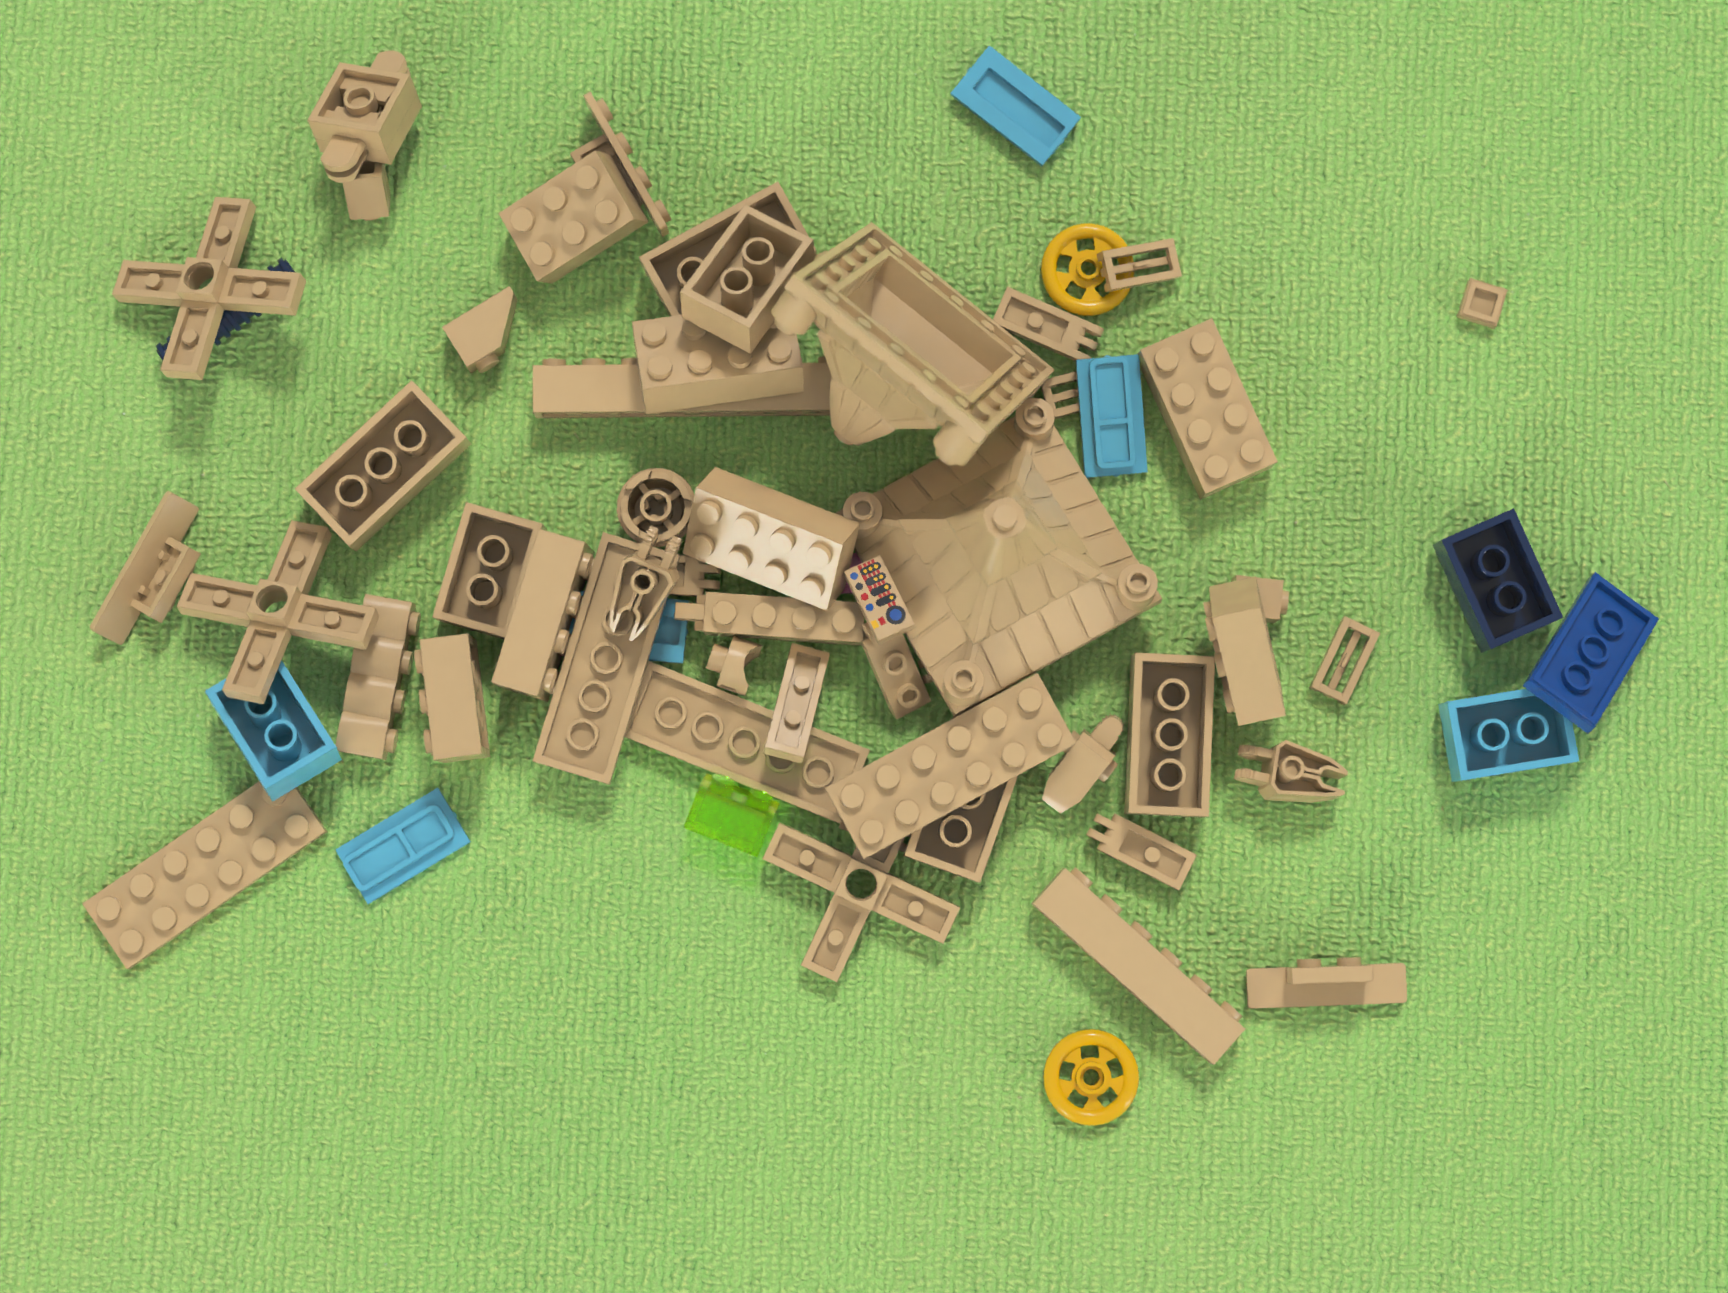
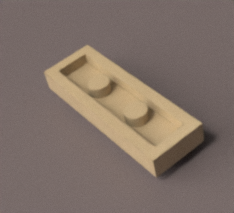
M795 643L791 644L763 754L802 764L830 656L829 652Z

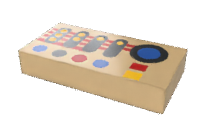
M881 555L844 571V577L878 645L915 629V623Z

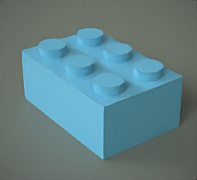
M282 660L264 704L226 697L222 690L226 679L205 690L213 708L272 802L341 761L336 745Z
M1527 689L1438 704L1452 782L1579 762L1573 723Z

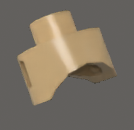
M733 636L729 648L714 643L706 669L720 673L717 687L746 696L749 685L745 678L744 668L753 659L759 657L763 645Z

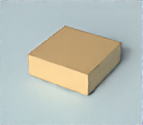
M1470 278L1464 290L1457 318L1494 329L1497 327L1508 289Z

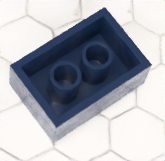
M1514 508L1433 544L1434 550L1481 653L1563 618Z

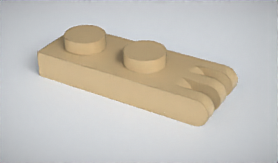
M1008 286L993 318L996 323L1009 333L1074 361L1091 358L1089 355L1078 351L1079 347L1095 351L1098 345L1097 342L1084 337L1085 333L1101 337L1104 331L1102 327Z

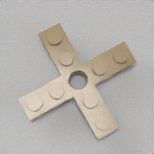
M215 197L196 258L187 257L185 264L123 260L112 292V295L118 302L180 307L160 368L166 377L203 380L224 310L294 316L297 314L306 284V279L301 273L238 268L256 210V206L251 199ZM213 278L206 287L199 289L204 281Z
M291 520L268 579L260 578L258 585L190 573L177 604V608L182 615L247 627L222 688L226 697L264 704L291 636L363 650L367 649L379 618L376 608L308 595L332 536L328 527ZM276 602H286V604L276 612H265L270 605Z
M779 822L762 858L834 892L801 966L835 982L838 981L871 910L944 944L960 910V906L888 873L904 838L863 859L857 846L853 854L849 855ZM857 869L870 871L876 879V888L867 897H856L847 888L846 881L848 876Z

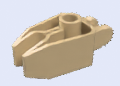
M651 525L645 534L639 551L628 555L621 561L610 607V631L613 633L619 629L627 610L633 608L632 611L636 614V622L629 638L631 641L636 639L653 621L680 578L676 567L673 566V562L682 539L673 536L669 540L662 560L650 556L652 547L659 536V529Z
M1115 714L1106 715L1091 734L1085 729L1080 734L1074 730L1071 733L1076 744L1063 751L1065 754L1049 774L1042 800L1060 814L1078 804L1098 779L1104 783L1117 767L1118 763L1113 760L1116 753L1111 748L1123 731L1124 723H1122V719Z
M1284 740L1270 749L1246 744L1239 745V756L1248 760L1262 762L1261 772L1248 768L1236 769L1234 779L1259 786L1258 791L1264 800L1314 803L1333 800L1345 795L1344 790L1326 785L1321 780V777L1341 779L1348 775V771L1328 756L1288 740Z

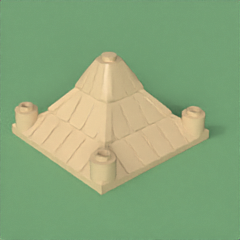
M872 222L793 274L784 286V293L771 310L775 318V325L785 334H805L813 322L820 329L817 335L832 375L829 400L830 423L834 429L835 436L847 445L854 444L859 446L890 434L896 429H936L940 426L942 428L933 439L936 455L941 461L950 466H955L956 464L966 465L985 439L1007 417L1017 410L1026 399L1032 398L1055 370Z
M1041 398L1026 399L1017 408L1014 417L1001 423L985 439L966 465L956 464L955 466H950L938 458L873 494L869 492L852 494L846 499L843 509L835 513L860 523L854 550L862 563L881 555L915 623V629L904 634L954 718L1160 604L1162 601V597L1157 591L1158 579L1155 572L1150 567L1140 564L1135 558L1132 550L1055 428V413L1052 406Z

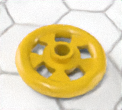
M1077 224L1062 230L1050 241L1042 258L1041 275L1047 293L1061 308L1077 315L1095 316L1114 309L1125 299L1131 288L1111 291L1102 297L1095 290L1105 280V277L1101 276L1100 271L1103 268L1102 261L1098 262L1097 254L1105 250L1127 247L1128 245L1116 232L1098 224ZM1093 239L1094 250L1078 252L1076 241ZM1060 255L1071 258L1068 273L1057 271V262ZM1133 256L1117 258L1119 265L1134 262ZM1086 262L1092 263L1095 266V273L1092 275L1084 274L1081 270V265ZM1135 271L1116 274V280L1132 278ZM1070 282L1086 290L1081 300L1066 292Z
M1096 1029L1080 1030L1064 1037L1051 1050L1044 1067V1088L1052 1106L1066 1119L1081 1125H1102L1120 1117L1132 1104L1139 1085L1138 1065L1129 1047L1115 1035ZM1087 1045L1098 1046L1099 1057L1082 1059L1081 1047ZM1117 1058L1123 1074L1111 1078V1072L1106 1062ZM1063 1061L1075 1064L1070 1081L1059 1078ZM1087 1070H1095L1098 1073L1097 1082L1092 1085L1086 1084L1083 1079L1084 1073ZM1111 1087L1117 1094V1097L1109 1105L1103 1107L1097 1097L1104 1094ZM1073 1089L1079 1094L1088 1097L1082 1108L1074 1105L1067 1099Z

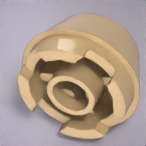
M650 468L640 471L624 484L617 500L619 522L627 535L641 544L650 525L658 528L659 536L653 547L667 546L673 536L681 539L687 533L694 493L687 481L671 470Z

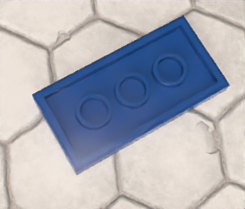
M1595 572L1588 578L1524 682L1523 687L1588 734L1597 725L1659 618Z

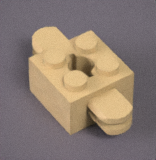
M384 51L378 53L371 67L339 62L307 121L319 150L323 153L320 159L325 167V172L332 181L337 183L353 181L365 160L391 165L421 110L422 105L413 84L410 70L405 57L400 52Z

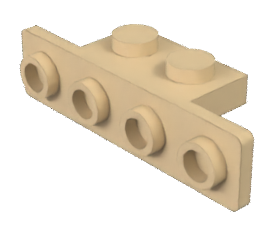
M591 92L583 95L586 105L603 135L570 152L573 161L576 163L595 150L610 154L638 204L645 206L661 236L668 235L669 230L666 223L671 220V217L660 199L653 202L646 189L652 187V184L642 166L640 165L634 169L628 155L633 153L623 133L620 132L615 135L608 122L614 118L603 98L596 101Z
M170 491L164 494L90 625L92 631L122 645L141 612L160 623L163 622L167 613L173 608L176 597L186 579L190 576V573H193L195 563L201 553L181 543L199 511L197 506Z
M1361 957L1337 958V965L1321 966V958L1297 959V967L1249 968L1246 970L1247 1006L1251 1009L1405 1003L1407 1001L1406 966L1404 963L1361 964Z

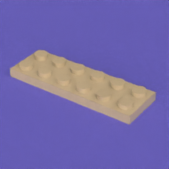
M605 532L602 534L532 760L533 762L609 785L611 784L666 604L665 601L653 621L633 641L629 640L636 622V614L632 611L633 608L627 610L619 629L615 633L610 631V607L621 561L628 555L639 551L641 543ZM652 547L650 556L662 560L665 554V550ZM678 554L676 555L675 560L673 562V566H675L676 569L680 559V555Z
M651 661L647 664L625 735L626 738L839 824L842 819L825 788L863 768L870 751L867 748L812 727L802 764L763 754L774 711Z
M1036 673L825 789L862 858L865 859L1075 745L1076 742L1039 674Z
M258 781L82 904L126 969H131L328 831L297 787L272 802L260 781Z

